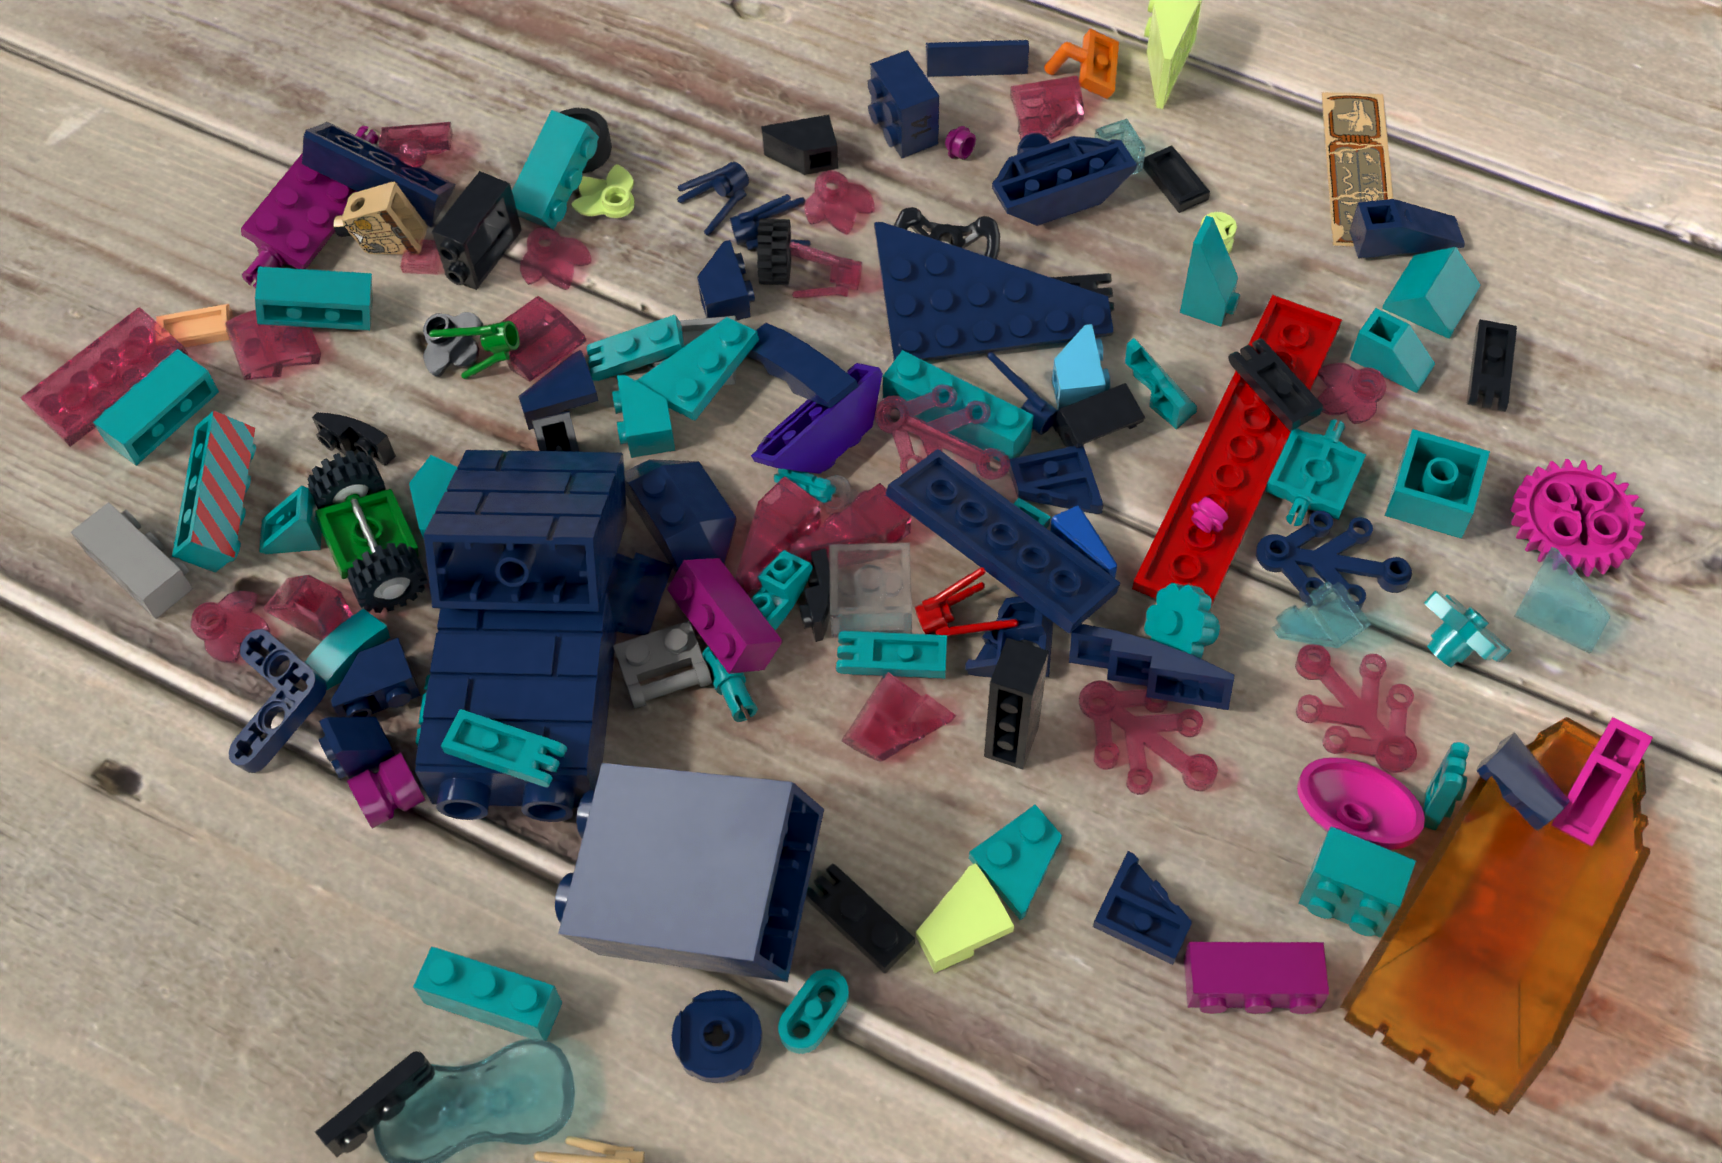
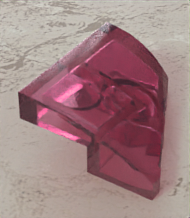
M1077 75L1011 86L1010 97L1018 119L1020 140L1027 134L1034 132L1054 139L1061 134L1064 128L1073 127L1084 120L1083 98Z
M888 672L883 675L841 741L859 753L882 762L908 745L921 740L929 733L952 722L956 715L928 694L919 695Z

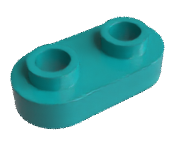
M822 969L814 972L807 979L779 1020V1036L786 1049L793 1053L805 1054L816 1049L849 1001L848 983L842 974L832 969ZM823 991H832L835 994L834 999L829 1002L822 1001L819 995ZM799 1026H805L810 1030L809 1034L804 1038L796 1037L793 1032Z

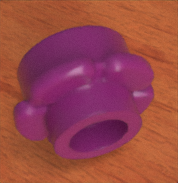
M965 126L952 129L945 140L948 156L952 159L955 156L962 160L968 158L976 144L975 134L971 133L969 128Z

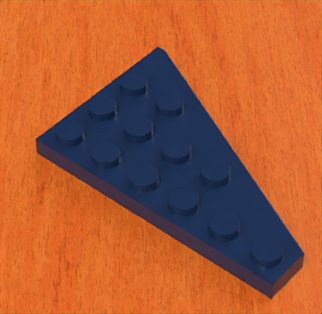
M874 222L893 361L902 350L923 361L1069 342L1084 325L1091 324L1095 338L1112 336L1114 333L1108 296L884 222Z

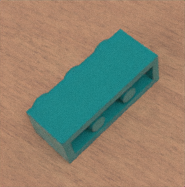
M551 110L512 189L519 217L554 231L557 223L564 218L568 200L573 190H576L581 183L582 172L588 159H591L597 150L599 137L588 124Z
M258 267L255 293L257 324L370 330L373 299L372 273Z
M177 349L166 359L162 360L139 383L133 385L124 396L110 408H107L93 423L106 444L137 466L216 396L219 390L207 369Z
M431 946L413 985V988L426 1005L545 1044L563 1003L554 985Z

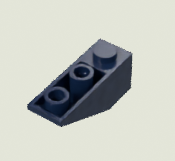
M1396 199L1358 202L1350 227V234L1358 259L1436 251L1452 247L1464 248L1465 246L1455 216Z

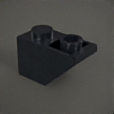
M829 115L761 126L765 156L804 175L838 169V147Z

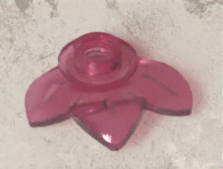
M825 171L817 177L814 193L806 200L804 211L810 225L817 224L826 219L836 230L844 235H848L855 224L857 212L864 214L873 213L875 211V204L872 196L863 186L849 183L847 178L840 172ZM832 183L837 185L838 188L831 190L826 184Z
M541 227L532 231L527 238L528 252L521 259L520 272L528 285L534 284L544 277L551 284L568 290L573 280L574 266L591 264V255L579 240L561 237L555 230ZM542 240L550 241L551 244L547 247H543L539 245L538 242Z
M1334 363L1322 366L1318 374L1320 379L1327 385V388L1318 397V400L1323 405L1322 412L1338 416L1347 413L1349 420L1353 424L1370 420L1377 411V402L1384 397L1386 392L1384 377L1381 372L1374 368L1356 370L1346 363Z
M249 591L231 592L218 604L206 602L194 610L191 628L198 638L204 640L205 649L212 658L224 663H235L240 657L241 643L250 632L256 629H264L270 633L271 630L266 621L251 612L257 602L258 596L256 593ZM218 620L215 624L208 626L210 622Z

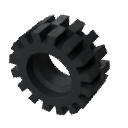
M760 219L757 236L758 282L762 285H789L791 273L790 219Z

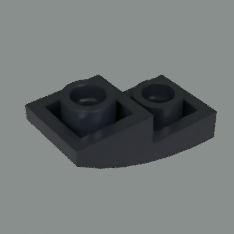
M317 412L312 417L318 429L316 434L318 440L331 451L336 448L346 455V451L354 452L357 450L358 452H364L366 456L370 455L384 466L396 457L388 436L367 423L332 413Z
M826 548L810 552L813 570L808 579L809 588L804 589L806 604L799 605L804 629L812 628L815 642L824 639L831 613V580Z

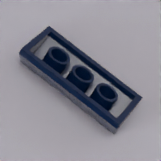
M329 122L309 128L304 133L302 165L358 192L386 183L396 182L426 225L431 228L456 186Z

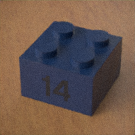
M905 50L871 63V79L867 81L871 95V104L868 105V112L872 122L879 124L882 128L888 146L894 147L900 157L905 158L938 145L939 94L910 52Z

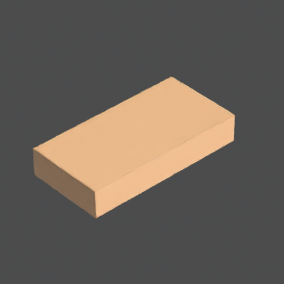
M229 304L156 316L157 346L160 351L234 339L233 314Z

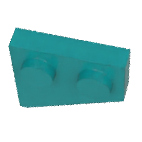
M1035 804L969 852L968 859L973 864L976 863L993 889L1018 919L1022 920L1026 916L1029 905L1060 846L1062 834Z

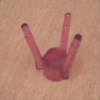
M796 242L789 243L791 255L830 266V282L836 283V287L794 291L792 293L794 298L829 295L848 297L849 289L858 290L862 273V261L839 257Z

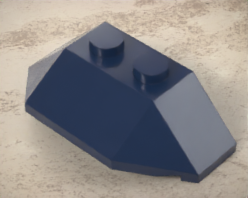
M1071 136L1009 157L997 178L993 181L992 190L1007 214L1039 226L1102 204L1137 169V164L1122 140L1111 139L1109 142L1099 138Z
M649 459L624 472L627 498L675 573L678 571L683 560L720 558L723 564L726 565L725 561L730 549L737 519L699 461Z

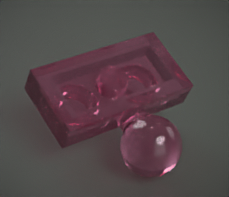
M451 122L382 127L378 144L380 148L398 156L400 162L405 167L420 168L426 162L427 154L436 155L451 149L453 138Z

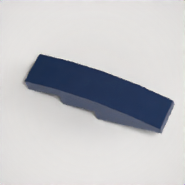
M769 323L763 324L756 330L759 341L747 356L762 362L768 374L786 381L794 394L827 408H832L859 386L852 376L833 361L790 333Z
M1080 624L1072 631L1069 663L1108 669L1107 680L1147 686L1146 698L1229 710L1234 674L1194 655L1156 641L1117 630Z

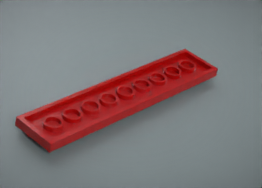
M1272 295L1248 345L1252 346L1254 341L1262 338L1311 391L1340 329L1342 319ZM1235 371L1143 560L1133 581L1132 590L1156 599L1158 591L1166 588L1171 583L1201 587L1205 594L1211 597V608L1263 497L1267 482L1291 433L1237 371ZM1204 497L1216 502L1228 516V519L1222 524L1223 529L1219 532L1212 529L1209 533H1206L1198 528L1191 519L1194 515V511L1191 509L1193 503L1198 504Z

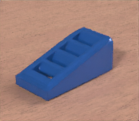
M1077 505L1052 517L1050 527L1052 533L1112 577H1116L1117 563L1081 507Z

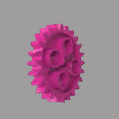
M1565 459L1561 468L1554 461H1550L1546 470L1539 466L1536 467L1532 476L1526 475L1521 486L1518 487L1513 497L1515 500L1510 508V511L1515 513L1511 525L1520 527L1516 535L1517 539H1529L1525 548L1526 552L1535 549L1540 551L1537 559L1539 563L1550 558L1553 560L1552 570L1554 571L1561 564L1567 565L1569 575H1573L1577 567H1581L1586 577L1590 576L1595 567L1603 575L1607 572L1610 565L1618 569L1624 559L1629 560L1643 538L1640 533L1645 527V522L1639 519L1644 513V509L1633 507L1639 498L1638 495L1625 494L1629 486L1628 483L1619 485L1614 483L1617 473L1613 472L1606 477L1601 475L1602 465L1600 464L1591 471L1588 470L1585 460L1581 461L1578 468H1574L1569 459Z

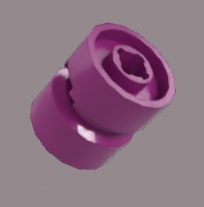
M401 753L380 763L379 772L373 773L370 770H366L347 780L359 807L372 829L394 818L395 809L399 808L407 811L426 801Z

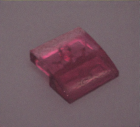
M539 296L501 321L513 322L517 327L520 338L518 348L509 351L510 359L506 360L511 371L529 382L587 341L585 335L577 326L553 305Z
M256 310L226 321L225 328L244 380L281 377L283 367L320 363L321 352L311 327L257 324Z

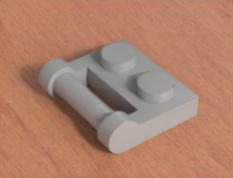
M690 620L613 645L634 709L646 706L645 701L697 684L700 687L712 684L708 667L704 661ZM692 665L693 667L691 670L642 686L639 684L641 681Z

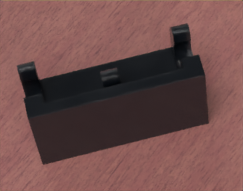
M1124 383L1059 409L1052 426L1055 432H1058L1065 447L1075 446L1077 449L1088 442L1123 428H1135L1137 424L1144 421L1145 416L1129 387Z

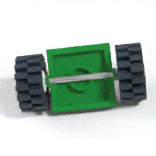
M346 451L345 457H341L340 453L333 455L334 460L329 461L327 458L321 461L323 467L315 466L312 470L314 475H309L308 488L318 509L315 510L316 520L342 580L348 578L360 607H364L368 612L374 609L375 613H381L383 608H386L389 612L394 610L395 605L406 606L407 599L414 601L418 598L416 592L422 593L424 591V584H427L428 579L418 558V546L392 489L386 490L385 483L375 461L370 455L366 456L364 452L359 451L355 456L353 451Z

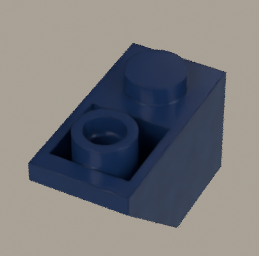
M731 240L723 241L697 276L700 301L706 318L735 316L736 320L751 317L749 302L755 301L753 287L750 280L744 281L742 275L746 274L744 260L741 253L735 254Z
M399 638L358 653L331 699L332 706L338 717H370L372 714L390 707L404 706L411 699L421 696L408 657Z
M326 717L319 721L326 736L318 740L340 780L347 776L351 779L366 770L377 773L379 772L380 763L395 756L386 734L376 717Z

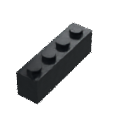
M1006 639L990 681L984 757L1022 770L1039 728L1049 655L1048 650L1041 649L1039 645L1032 641Z

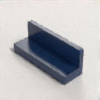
M1028 40L926 43L927 77L1018 75L1028 73Z

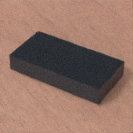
M1173 145L1142 159V168L1178 213L1209 200L1210 191Z

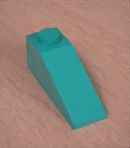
M1206 215L1193 242L1180 313L1221 327L1227 313L1231 315L1235 313L1241 294L1235 292L1238 275L1213 217Z

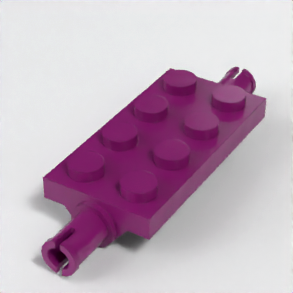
M360 126L355 135L374 145L377 144L379 137L375 131L371 129L365 135L368 127ZM301 154L241 227V235L257 246L259 254L247 270L242 273L244 281L251 285L255 280L256 283L253 285V288H256L258 267L282 268L285 265H292L297 269H306L335 233V217L343 215L349 196L358 191L302 165Z

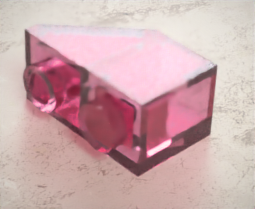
M310 575L287 578L263 608L270 615L321 642L340 624L353 615L341 591Z

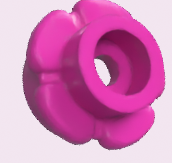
M1204 497L1198 504L1193 503L1191 505V509L1194 511L1191 519L1198 528L1206 533H1209L1212 529L1216 532L1223 529L1222 524L1228 519V516L1216 502Z

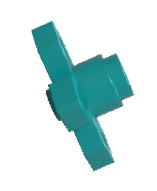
M1434 591L1424 602L1431 611L1444 621L1431 634L1432 640L1427 647L1447 666L1452 668L1457 662L1463 663L1474 650L1483 659L1490 660L1492 658L1496 662H1501L1512 651L1496 635L1485 628L1489 622L1472 607L1466 609L1453 596L1448 594L1444 596L1442 593Z

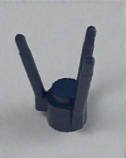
M730 162L720 169L678 185L680 192L691 188L694 189L679 196L677 201L683 203L713 187L720 196H731L705 229L704 234L709 236L736 203L747 196L743 188L749 185V177L739 163Z
M786 194L751 211L731 217L730 222L737 246L746 243L748 251L758 248L759 220L805 203V198L800 197L790 201L791 196ZM791 239V247H809L811 245L809 240Z
M993 352L988 353V359L1028 398L1021 409L1033 414L1032 432L1035 430L1040 435L1045 434L1052 427L1058 410L1042 399Z

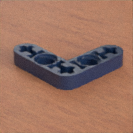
M256 629L244 638L240 647V655L243 660L277 690L236 736L228 752L230 761L248 773H256L262 770L322 701L327 690L326 681L319 673L278 638L264 629ZM261 647L270 652L266 658L259 652ZM290 660L287 671L277 677L276 673L279 666L283 662ZM300 679L308 685L305 691L296 685ZM285 711L282 723L278 727L271 729L274 717L278 713ZM263 733L267 735L265 739L261 737Z

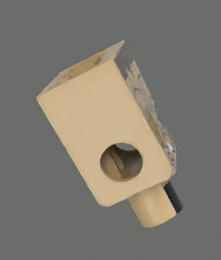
M396 182L352 193L348 198L343 215L336 216L334 219L336 234L339 237L352 236L363 251L368 254H420L428 228Z

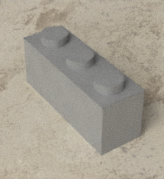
M108 502L73 529L71 533L84 552L152 617L157 619L193 589L185 577L189 570L179 558H174L172 555L167 557L162 552L165 550V547L150 531L143 535L139 531L141 525L129 511L125 509L120 513Z

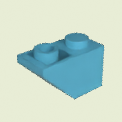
M1092 324L1084 325L1054 359L1052 385L1058 411L1063 407L1110 389L1109 371L1107 368L1102 369L1100 362L1103 361L1102 340L1095 339Z

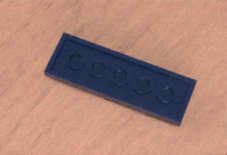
M939 449L888 484L885 496L978 566L985 568L987 573L1068 634L1111 599L1119 589L1121 583Z

